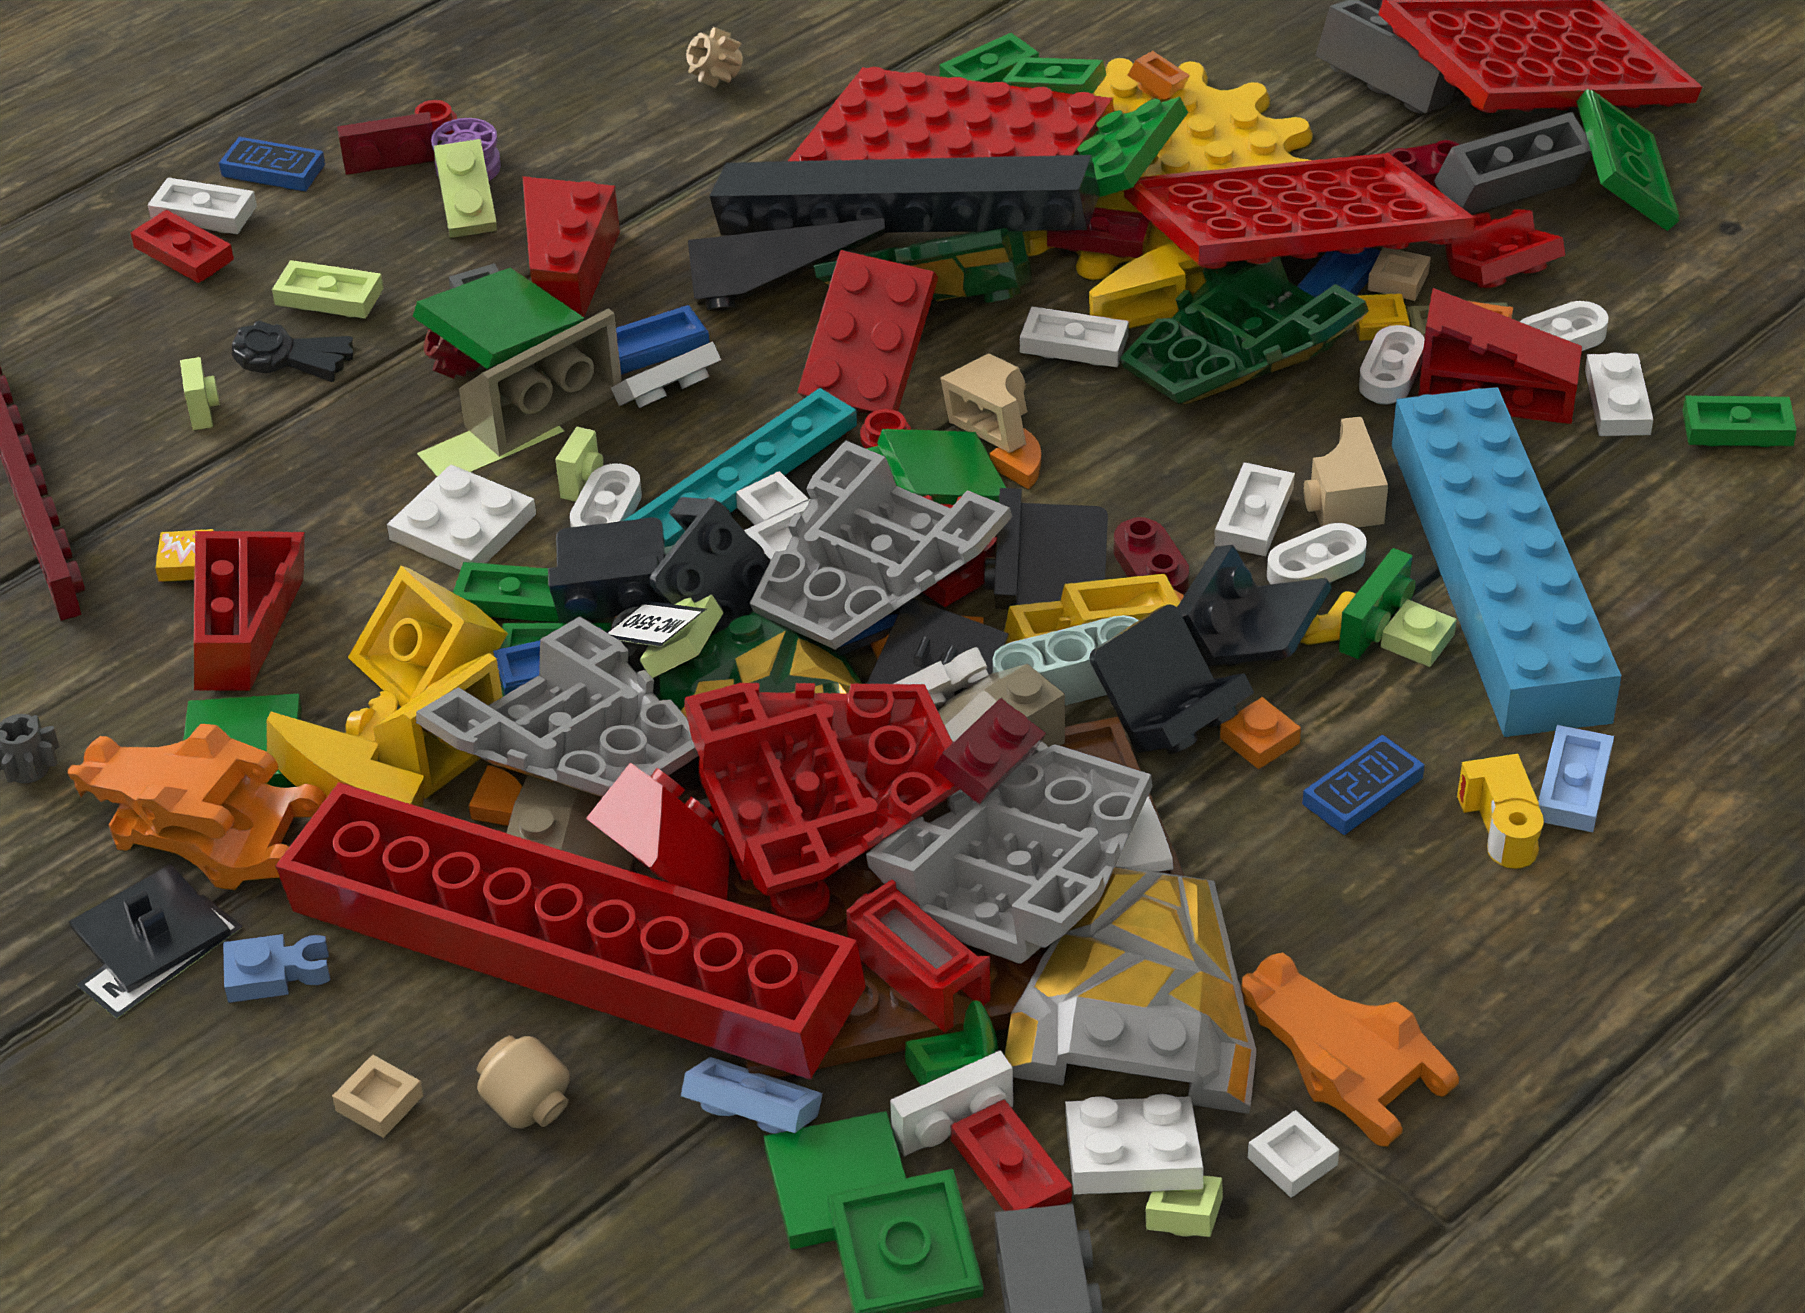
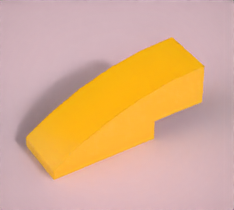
M1174 242L1154 249L1127 263L1106 277L1089 292L1090 315L1129 321V328L1153 323L1156 319L1172 318L1179 310L1175 299L1183 290H1189L1193 296L1206 282L1202 272L1204 267L1197 265Z
M1165 574L1064 584L1060 601L1009 606L1004 632L1009 633L1006 644L1113 616L1124 615L1140 620L1161 606L1171 604L1177 607L1180 600Z
M270 712L267 718V752L277 761L278 770L296 787L304 784L315 785L325 793L327 798L337 783L340 782L423 808L425 776L378 762L379 743Z

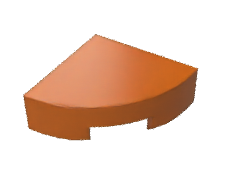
M1023 428L1026 445L1010 453L997 447L989 453V457L997 472L1029 490L1039 478L1041 448L1037 439L1028 430Z
M488 765L469 804L471 819L509 826L515 801L522 789L519 781L510 773Z

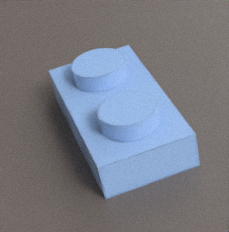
M1557 725L1538 801L1544 823L1588 832L1594 831L1614 736Z
M712 1057L707 1058L685 1073L681 1092L682 1097L701 1102V1108L709 1113L720 1116L737 1114L758 1121L757 1125L759 1128L773 1134L785 1131L796 1133L818 1117L823 1094L765 1074L749 1073L746 1068Z

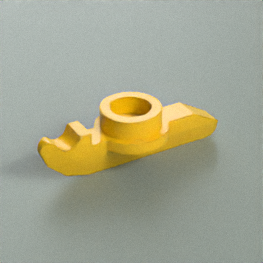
M381 691L379 697L371 699L368 703L370 708L351 712L346 722V734L376 742L373 727L383 721L387 715L397 711L398 701L394 693L390 691Z

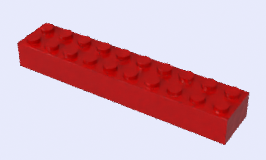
M340 782L337 783L275 865L293 912L810 1080L866 988L857 940Z

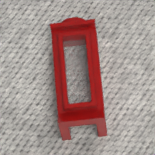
M893 879L874 892L862 895L846 910L848 938L857 940L860 960L944 1033L954 1027L953 995L956 992L962 990L972 1000L980 1001L983 1006L991 1001L990 956H976L896 888V882Z

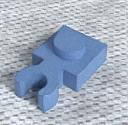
M283 934L223 942L224 988L228 1003L288 995V981L299 980L307 985H320L330 981L327 960L312 961L329 957L325 936H308L299 940L294 946L287 947Z

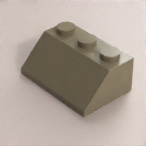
M606 309L487 370L460 387L459 393L465 428L500 457L614 397L611 387L622 382L614 313L610 309Z

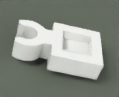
M975 647L961 653L945 665L939 661L894 684H925L939 711L948 699L955 696V691L968 688L989 676L981 653Z

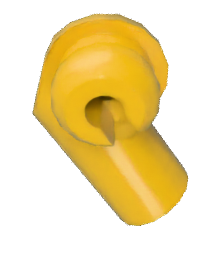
M1343 592L1328 614L1320 616L1317 614L1300 642L1305 645L1340 640L1342 611L1356 594L1353 592Z

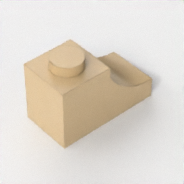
M988 353L940 378L950 423L968 432H976L978 437L1009 453L1026 445L1021 415L1027 413L1024 397L1025 380L1019 367Z
M1362 416L1341 419L1340 439L1337 447L1323 457L1313 458L1311 480H1305L1304 482L1306 508L1309 512L1315 511L1321 527L1332 523L1349 524L1356 528L1384 524L1388 483Z

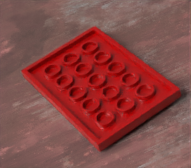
M1383 0L1378 13L1393 28L1394 34L1407 40L1419 51L1418 55L1423 60L1432 63L1445 75L1444 79L1449 84L1458 87L1467 95L1475 108L1488 113H1495L1498 109H1518L1527 112L1533 111L1534 108L1568 110L1570 107H1578L1576 101L1587 89L1593 90L1614 106L1624 105L1630 108H1638L1640 105L1659 104L1672 107L1678 103H1696L1702 90V86L1601 0Z
M862 67L788 161L1079 155L1078 147L1084 141L1093 137L1098 130V121L1107 114L1114 112L1113 98L1094 96L1088 92L1069 94L1051 91L1046 87L1028 88L1011 86L1004 82L987 83L970 81L963 77L945 78L929 76L921 72L904 73L888 71L880 67Z
M1389 153L1144 176L1139 178L1133 188L1124 190V198L1194 260L1197 265L1204 268H1222L1226 266V262L1240 260L1263 264L1271 262L1273 257L1288 255L1301 259H1310L1317 257L1318 252L1335 250L1345 254H1357L1363 252L1364 247L1374 246L1404 249L1409 246V243L1421 241L1442 245L1452 243L1454 238L1473 236L1474 216Z

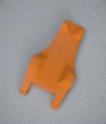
M200 724L188 739L162 747H120L111 738L99 736L87 747L83 763L81 765H72L68 769V775L71 780H74L75 788L80 797L89 791L100 802L107 799L112 803L128 805L157 834L165 827L179 826L200 832L210 838L221 839L235 822L233 815L221 806L245 775L256 782L267 783L279 767L275 758L268 752L230 738L217 725Z
M245 775L221 805L233 815L235 821L234 825L221 839L210 838L200 832L179 826L165 827L157 834L130 806L120 803L109 823V828L117 850L128 851L133 844L176 853L201 869L216 888L236 890L244 880L279 877L275 865L289 848V846L281 844L293 818L313 817L325 801L326 795L320 788L312 784L280 788L256 782Z
M1284 953L1273 954L1259 964L1255 972L1252 974L1247 973L1242 977L1241 991L1244 1005L1249 1006L1256 1013L1258 1023L1261 1026L1269 1028L1272 1034L1292 1051L1312 1100L1325 1102L1346 1114L1373 1143L1379 1146H1388L1402 1133L1401 1123L1385 1107L1418 1078L1421 1077L1431 1092L1440 1097L1446 1096L1459 1084V1076L1455 1068L1424 1036L1414 1014L1398 1002L1369 1006L1339 998L1299 974L1293 960Z

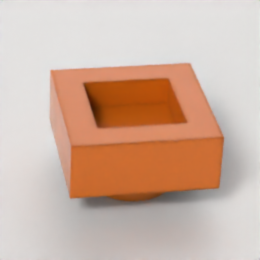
M1154 51L1136 59L1127 75L1139 83L1138 87L1142 92L1153 98H1162L1164 100L1170 98L1178 90L1183 89L1190 77L1189 74Z
M1263 697L1240 710L1230 720L1222 723L1220 729V739L1258 770L1298 745L1301 735V727Z

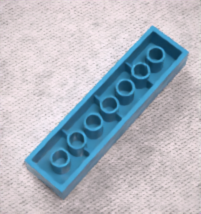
M1498 387L1396 399L1392 448L1503 736L1510 737L1556 731L1557 725L1581 728L1613 724L1621 673Z

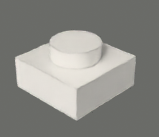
M780 471L736 492L737 508L754 525L809 500Z
M1296 1110L1251 1140L1248 1146V1159L1291 1198L1338 1165L1339 1148Z

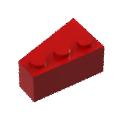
M523 177L531 282L584 317L620 233L615 186L596 184L590 181L573 182Z
M1433 288L1425 330L1419 396L1498 387L1510 417L1572 424L1582 346Z
M195 531L194 691L251 690L304 580L305 532Z

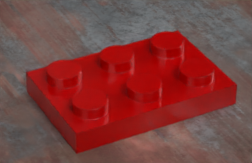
M840 250L797 393L802 398H806L821 388L859 412L870 414L880 409L899 411L939 278L937 274L926 269Z

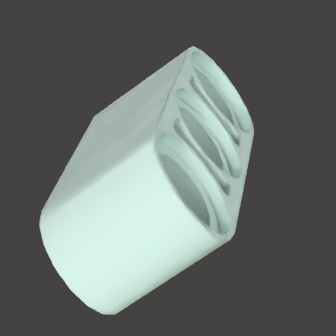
M1124 615L1113 616L1005 644L994 653L992 659L993 673L1029 664L1065 694V705L1107 695L1090 663V653L1094 648L1139 620Z

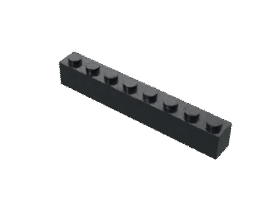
M1092 155L733 162L725 164L709 197L720 235H737L884 218L885 233L982 232L1007 228L1008 231L1087 230L1100 194Z

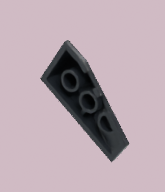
M884 218L688 240L696 304H706L707 311L733 309L736 307L735 300L749 298L813 268L816 264L829 261L839 256L840 250L850 251L885 235Z

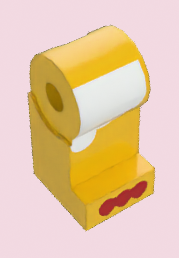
M1512 754L1462 762L1457 797L1464 813L1480 811L1489 833L1487 850L1491 859L1500 866L1507 868H1523L1531 865L1536 860L1539 852L1538 839L1544 820L1538 800L1519 755Z

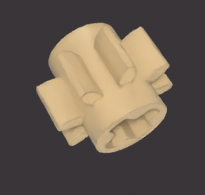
M716 27L712 28L710 36L700 32L698 36L692 39L687 49V62L691 66L688 70L689 73L699 76L698 82L714 88L718 85L719 79L729 83L739 73L742 66V53L738 49L741 43L731 39V33Z

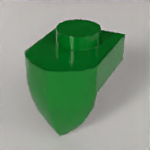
M977 1000L969 1004L964 1018L963 1031L905 1042V1063L921 1086L997 1052L996 1033L985 1007Z

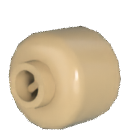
M507 1036L490 1048L478 1064L477 1072L481 1075L477 1084L480 1097L512 1128L523 1129L535 1122L541 1127L547 1126L563 1112L568 1104V1099L564 1096V1093L570 1081L569 1071L535 1037L524 1036L515 1039L513 1036Z

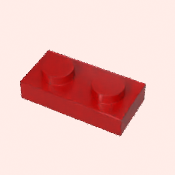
M164 210L130 232L135 249L197 283L212 276L234 260L231 244L168 210Z
M1005 1099L951 1125V1142L1004 1211L1059 1206L1072 1201V1185Z

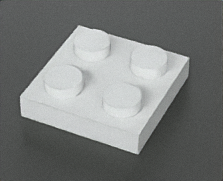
M450 464L387 524L389 539L461 570L463 562L487 563L536 515L535 502L529 496Z
M1156 1094L1142 1099L1112 1100L1107 1097H1091L1084 1101L1066 1102V1128L1074 1194L1203 1189V1163L1191 1097Z

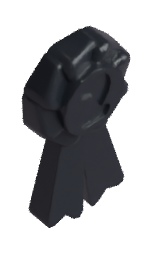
M256 321L254 325L238 329L232 343V356L245 370L271 373L290 366L324 380L334 382L335 373L344 369V360H353V337L293 339L282 325H271L263 321Z

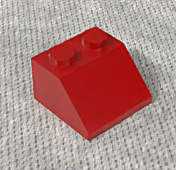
M630 762L586 819L663 881L727 900L730 849L725 837L712 827L718 817L693 797H690L685 804L678 798L685 789L660 769L656 768L652 775L649 776Z

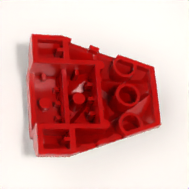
M738 683L685 697L684 707L691 738L700 757L699 774L702 786L714 814L718 817L717 821L741 877L745 881L752 879L755 888L766 896L825 879L857 856L960 790L933 768L941 754L953 742L925 684H851L849 693H815V683H796L795 693L759 692V683Z

